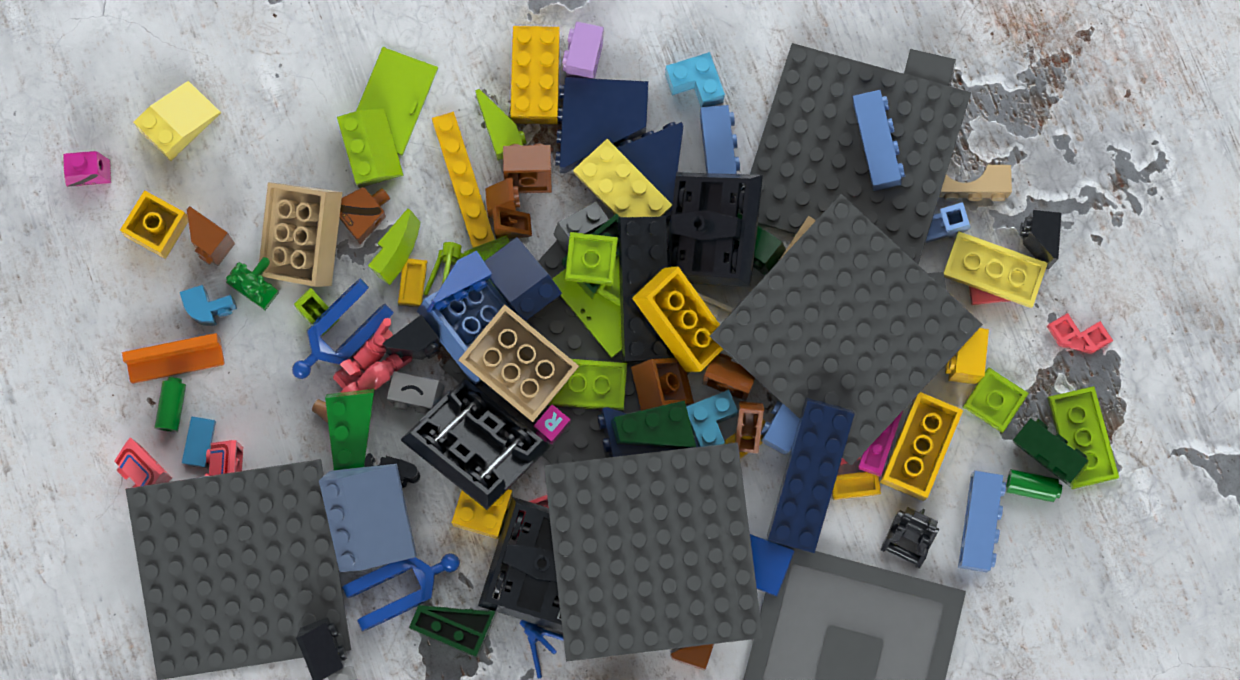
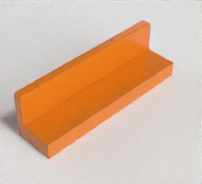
M217 333L122 352L123 362L127 364L129 379L132 384L225 364L221 340Z

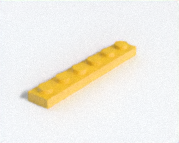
M454 111L433 117L432 122L472 248L474 250L496 243Z

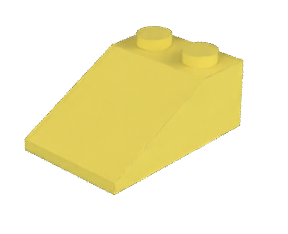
M187 81L149 106L133 123L154 146L172 161L221 112Z

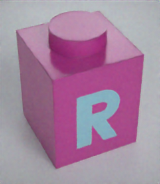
M552 404L533 427L537 436L553 445L571 424V420Z

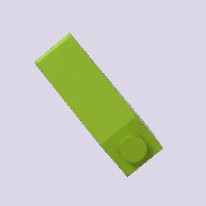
M480 89L475 90L497 160H502L503 146H510L512 144L523 146L527 144L523 130L518 131L517 125Z

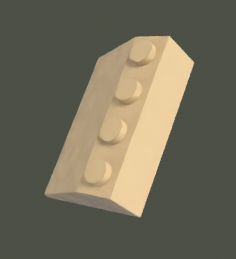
M268 182L259 262L265 257L270 260V264L261 276L314 287L332 286L342 192Z
M506 305L500 309L458 360L532 422L579 368V365Z

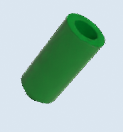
M168 377L167 381H162L155 429L178 432L186 384L182 383V379Z
M1010 469L1006 482V493L1054 502L1056 498L1059 499L1061 496L1062 485L1059 484V479Z

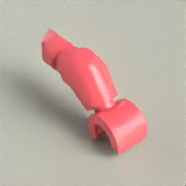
M385 318L374 336L368 339L352 357L354 361L347 359L340 363L342 368L333 375V379L341 388L344 389L350 383L357 382L363 374L361 370L366 371L367 368L375 362H379L385 355L386 350L383 343L393 336V333L388 329L391 325V319Z
M393 353L386 360L375 362L367 368L357 382L350 383L341 392L367 389L377 390L390 380V376L393 375L394 371L397 372L412 362V356L400 358L397 354Z

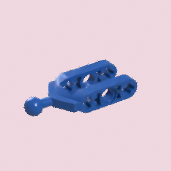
M361 278L355 281L306 330L311 354L304 361L300 360L294 363L292 373L296 378H307L311 373V367L318 360L340 365V363L351 357L376 332L385 318H390L394 312L386 304H383L336 351L320 337L368 290L369 286Z
M449 553L442 557L440 563L430 567L414 557L387 564L344 585L342 589L348 599L410 569H413L421 589L359 618L357 622L363 632L431 600L435 575L443 571L450 573L456 571L460 561L455 554Z

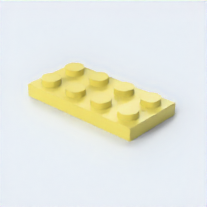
M608 139L573 169V173L614 215L617 213L620 217H662L672 208V204Z
M958 231L944 269V277L1032 308L1048 263Z

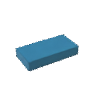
M191 416L182 464L207 468L206 452L207 449H211L216 425L215 420Z

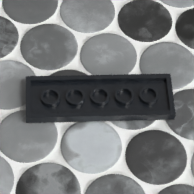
M666 216L619 217L618 244L622 361L671 358L669 348L632 299L663 268H668Z

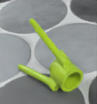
M454 242L443 243V249L439 250L437 261L424 291L425 296L428 295L442 260L445 263L442 283H444L449 275L450 266L455 265L457 260L465 256L464 253H461L462 246Z

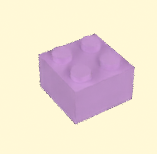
M576 21L575 28H570L568 50H565L562 62L566 77L595 79L603 46L604 27Z

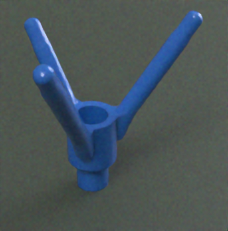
M521 620L519 624L525 629L524 633L528 636L537 678L541 679V667L535 643L540 641L552 654H556L557 651L543 636L547 635L564 641L563 635L546 630L537 624Z

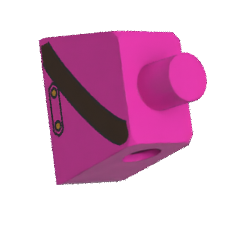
M99 152L63 154L64 178L67 187L111 183L110 160Z

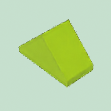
M312 288L294 303L297 311L311 325L329 308ZM338 319L329 329H331L340 319Z

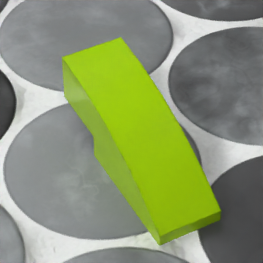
M407 209L377 243L382 250L368 265L380 279L389 285L395 280L407 262L419 233L421 222L410 209Z

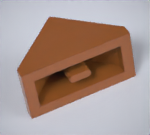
M497 206L492 207L496 240L532 236L529 213Z
M714 644L681 648L671 653L670 657L672 660L705 671Z

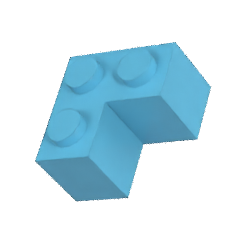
M710 52L666 66L665 77L672 96L694 89L700 107H711L724 102L725 93Z
M729 390L686 407L693 435L697 438L699 447L725 444L718 423L736 417L738 414Z

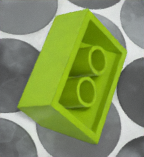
M384 109L358 110L337 117L358 188L404 176Z

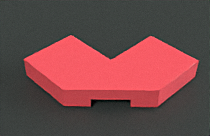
M1067 313L1047 325L1048 330L1059 346L1093 354L1113 341L1101 321L1080 332Z

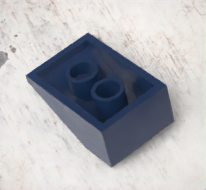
M518 237L484 261L492 273L489 280L511 309L524 321L528 320L562 294L549 274Z

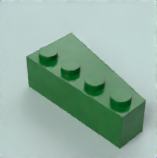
M375 389L326 395L325 401L334 470L364 467Z

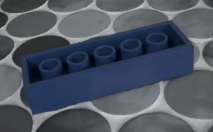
M809 398L805 399L769 525L768 541L815 553L855 415L853 410Z

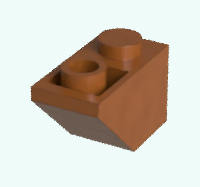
M507 178L485 188L488 218H493L492 207L497 206L515 211L516 208L520 207L518 185L513 186L512 178Z

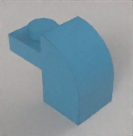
M203 285L180 292L185 310L194 321L201 325H217L216 315L224 317L230 315L232 310L237 309L235 300L231 295L210 301Z

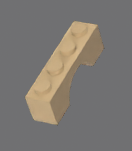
M987 165L980 178L968 183L957 182L946 174L939 198H944L946 201H956L959 198H968L969 201H980L982 198H991L992 201H1004L1012 193L1011 165Z

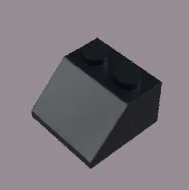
M1033 210L1028 217H1025L1024 223L1021 222L1020 236L1023 237V245L1035 259L1048 263L1046 269H1050L1059 259L1062 213Z
M422 315L383 343L389 356L395 353L399 357L412 356V359L418 360L434 357L439 353V348L442 346L439 337Z
M328 617L301 627L296 637L312 680H323L344 668L345 660L348 659L344 646H339L336 637L339 636L334 622L330 624Z

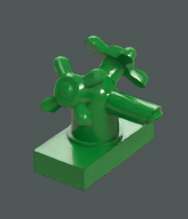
M263 257L253 271L247 269L246 264L238 262L231 270L230 275L226 277V283L266 311L279 294V291L272 284L264 281V277L261 276L269 266L270 260Z

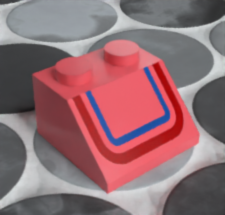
M131 437L114 460L119 466L116 469L117 472L124 479L127 480L130 477L135 482L132 487L165 483L172 479L158 462Z
M236 440L211 443V449H207L206 463L210 464L209 473H206L205 476L242 471L244 447Z

